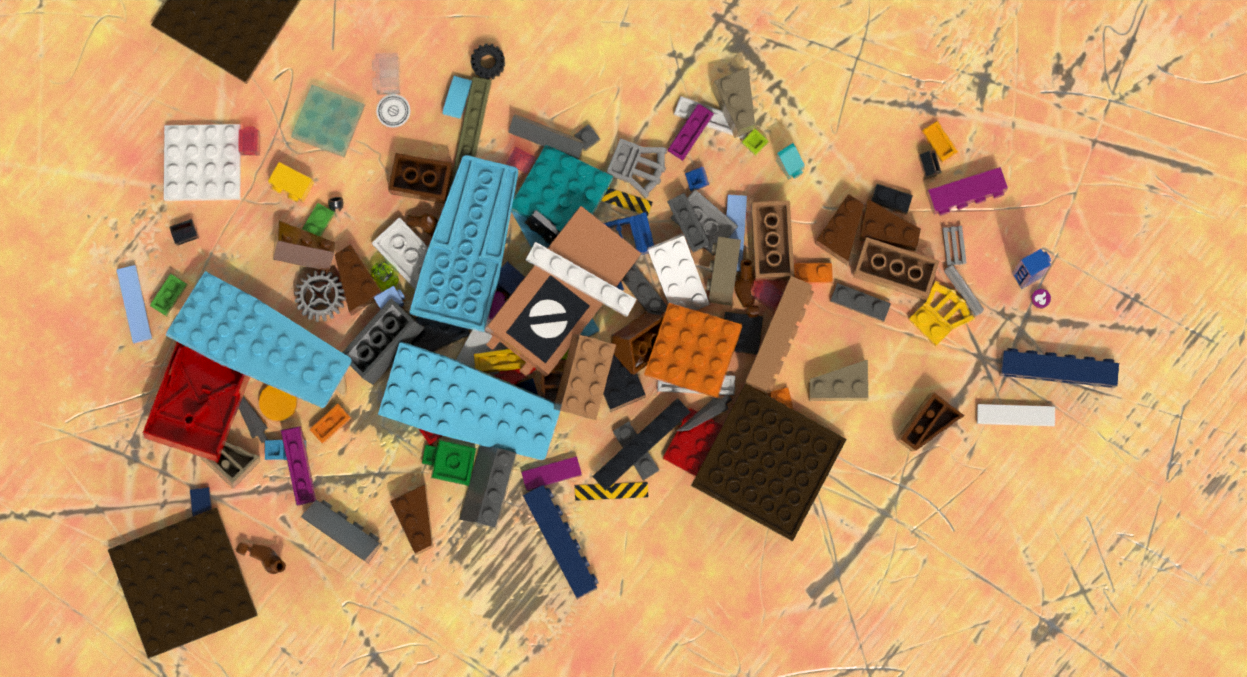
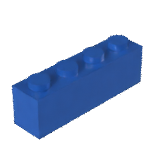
M1039 249L1021 259L1012 272L1021 290L1041 279L1051 266V258L1046 251L1043 252L1042 249Z

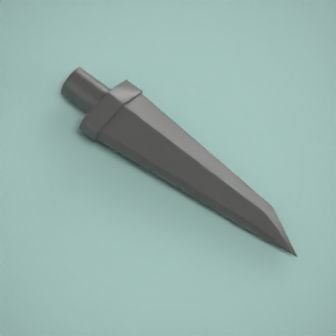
M727 394L721 399L712 398L708 404L677 431L691 430L728 410L726 404L732 401L730 395Z
M243 396L239 406L241 415L251 437L255 438L258 436L261 443H264L265 440H268L264 433L268 427Z

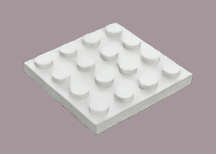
M240 124L165 125L164 201L241 200Z

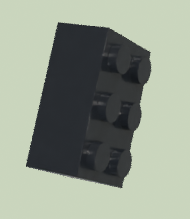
M614 354L603 392L610 412L646 398L637 373L631 374Z

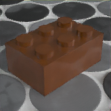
M395 153L388 188L389 193L445 204L448 197L453 165L450 162Z

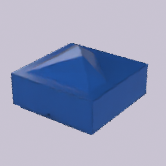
M699 167L685 173L690 191L709 185L704 167Z

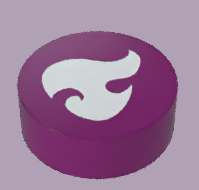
M1038 289L1032 294L1031 302L1036 308H1046L1051 302V295L1045 289Z

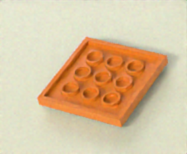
M669 303L644 375L718 398L742 329V324Z

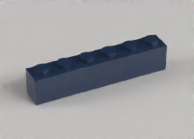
M1007 348V351H1003L1001 355L1000 376L1116 388L1118 386L1119 363H1114V359L1096 361L1095 357L1086 356L1084 359H1078L1076 355L1070 354L1059 357L1057 353L1046 352L1045 355H1041L1033 350H1026V353L1018 352V349Z
M544 485L523 495L576 599L578 600L597 590L596 585L599 582L594 573L590 575L587 569L590 565L586 557L580 556L578 550L581 547L577 540H572L569 533L572 530L567 522L563 523L560 518L563 513L559 505L554 506L551 500L554 496L550 488L545 489Z

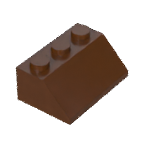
M643 313L611 335V343L616 345L614 355L631 374H636L647 366L664 318L663 316Z

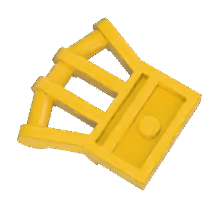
M938 281L934 282L927 301L909 318V321L935 347L953 329L975 320L974 315H971L966 305V300L964 298L961 299L954 289L942 286ZM936 291L947 295L935 308L930 305ZM951 299L956 306L943 318L938 311ZM960 309L964 319L950 325L947 321Z

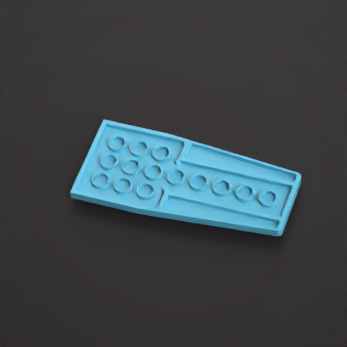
M468 155L463 156L424 258L409 312L411 315L485 332L501 272L518 179V169L516 167Z
M206 271L166 332V336L219 364L321 408L326 407L351 365V358L257 298Z
M401 341L378 415L434 434L544 460L547 456L561 411L554 409L555 402L458 360Z

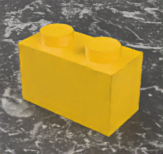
M278 162L268 180L273 191L279 194L281 192L288 194L287 198L296 203L298 200L304 203L314 185V181L311 178Z

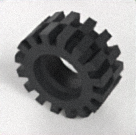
M487 43L484 46L479 45L478 49H474V53L471 55V66L474 73L479 78L485 79L492 78L493 80L495 76L499 77L500 73L504 71L505 66L502 50L500 51V48L498 46L495 47L494 44L488 45ZM486 55H491L495 58V64L491 68H484L481 65V59Z

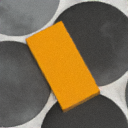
M938 120L921 131L931 148L936 152L941 163L958 153Z

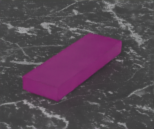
M698 103L667 151L684 161L714 113Z
M577 456L521 472L526 491L536 489L542 485L547 486L582 476Z

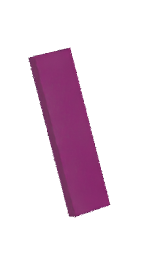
M301 426L281 430L296 506L315 502L316 496Z

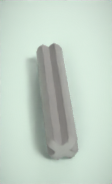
M953 265L947 267L944 270L945 274L962 298L966 300L974 315L981 314L984 308Z

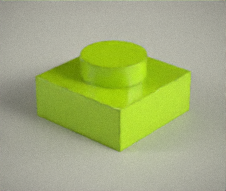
M756 129L742 141V144L755 156L769 143Z

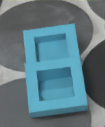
M457 76L453 77L442 114L461 119L471 88V80Z

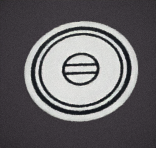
M387 95L377 105V117L387 127H399L410 116L409 103L400 95Z

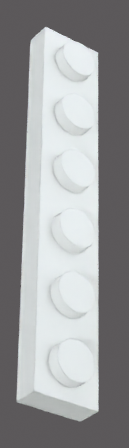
M536 242L525 259L626 317L636 301V298Z

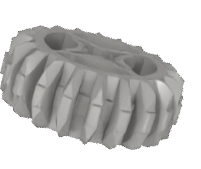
M324 270L321 271L320 276L317 271H314V277L307 273L308 280L306 281L304 278H301L300 280L304 284L296 285L301 291L294 292L296 296H300L295 299V303H301L297 306L298 310L304 309L302 311L303 316L309 313V320H312L315 315L316 322H319L320 316H322L323 321H327L326 315L333 319L334 315L332 312L335 311L336 314H339L340 311L337 307L344 308V304L340 301H346L345 296H341L344 294V290L340 289L342 282H338L339 278L337 276L332 278L333 274L331 272L325 277ZM316 282L328 283L327 285H324L320 288H317L314 285H312ZM332 287H334L335 289V299L333 303L328 299V295L331 292L330 289ZM309 289L312 292V298L307 305L305 295ZM315 291L317 293L323 294L326 301H324L321 298H318L316 296L317 294L315 293ZM320 304L328 307L324 310H313L314 307Z

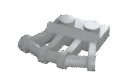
M620 138L606 173L631 184L646 199L650 191L661 182V174L666 169L665 154L667 153V148L642 147ZM641 153L657 154V163L640 157ZM639 162L654 168V174L650 175L635 169L637 163ZM634 174L650 182L642 188L632 178V175Z

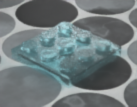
M311 85L291 138L345 158L365 104Z

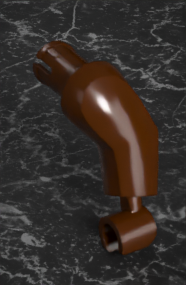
M427 213L422 216L409 214L406 219L413 220V222L406 221L407 226L421 227L432 239L438 220Z
M743 259L741 261V271L736 279L735 294L742 307H747L748 317H758L760 313L758 305L752 306L754 299L751 289L755 280V276L752 274L753 262L750 259Z
M241 542L236 548V552L243 556L247 551L250 552V557L261 561L264 569L270 574L281 573L286 568L285 562L279 558L271 547L253 544L250 547Z

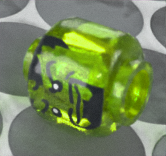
M381 262L372 267L371 276L380 289L387 290L398 284L399 272L390 263Z

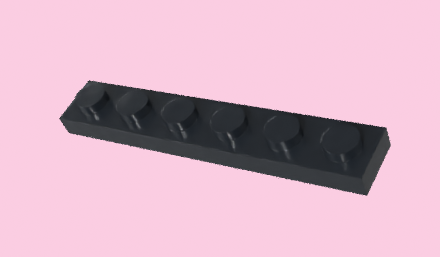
M677 398L592 477L606 491L691 412Z

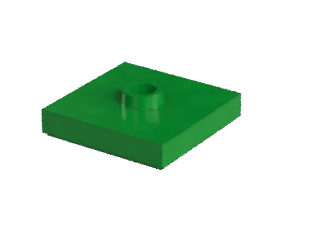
M438 440L431 478L469 486L476 448Z

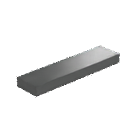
M516 114L512 118L508 132L544 147L545 145L551 146L578 160L585 143L581 139Z

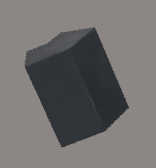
M934 150L919 154V161L925 179L942 173Z
M192 219L170 226L171 235L176 246L199 238Z

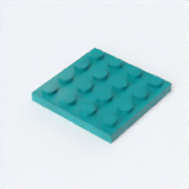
M545 145L513 200L512 211L528 218L537 210L554 224L558 231H561L580 206L592 215L594 214L610 186L613 176L551 146Z

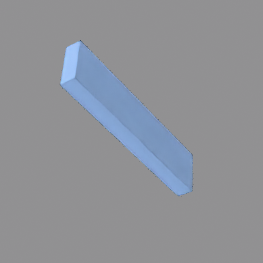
M728 195L726 216L738 226L729 238L741 240L737 272H740L741 261L743 260L747 196Z
M133 265L117 269L132 341L135 344L151 340L152 334L137 268Z

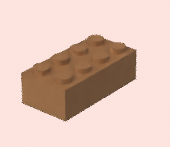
M790 201L752 202L751 217L755 282L789 280L791 276L794 277Z
M866 237L853 277L926 301L940 261Z
M573 334L554 405L555 410L593 420L597 419L616 347L615 344Z

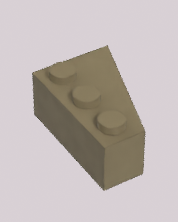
M745 68L715 80L711 88L734 138L752 132L755 126L749 69Z
M718 237L717 243L713 242L712 254H715V261L710 262L709 272H713L712 279H708L706 289L710 290V303L730 306L732 304L741 240Z
M227 441L218 462L200 457L233 489L260 463V456L251 454Z

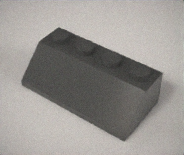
M391 298L342 353L351 358L350 366L364 380L374 385L394 362L399 343L402 341L411 344L424 327Z
M480 445L459 520L497 530L517 459L516 453Z
M316 500L302 514L301 518L368 564L381 547V544L378 542L380 538L371 532L369 535L362 531L364 527L354 521L353 524L348 522V516L341 511L337 513L332 511V505L325 500H322V502Z

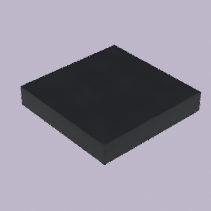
M725 312V320L742 324L734 352L757 355L763 316L751 318L747 314Z

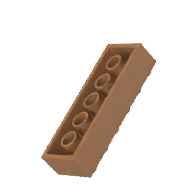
M790 277L745 384L764 394H767L768 391L772 392L776 382L774 375H779L784 363L781 359L783 356L787 357L791 344L789 340H794L799 328L796 324L797 322H802L806 309L804 305H809L814 291L811 290V284L795 277Z

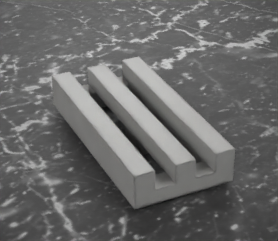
M962 226L944 227L942 230L947 266L966 264ZM955 231H958L961 252L960 261L958 260ZM947 232H951L954 261H951Z

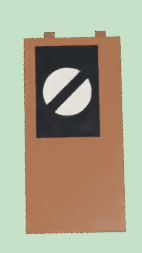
M582 206L578 208L547 248L614 287L619 284L642 254ZM534 265L485 328V331L492 335V338L486 345L493 350L501 342L526 362L520 370L525 376L530 373L533 367L547 376L569 349L573 334L579 335L603 303Z

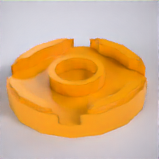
M269 385L262 391L259 397V407L266 418L272 421H284L295 413L297 397Z

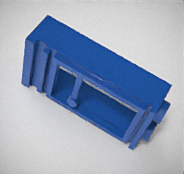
M646 212L603 223L608 228L616 227L622 239L621 226L630 224L636 250L642 253L641 255L649 254L647 248L654 246Z

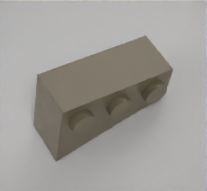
M868 359L810 379L809 401H867L869 398Z

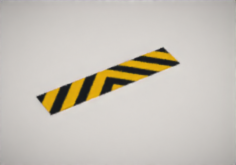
M609 187L601 200L640 214L646 212L647 216L653 203L652 201Z
M648 482L616 483L606 491L599 484L575 485V501L648 498Z

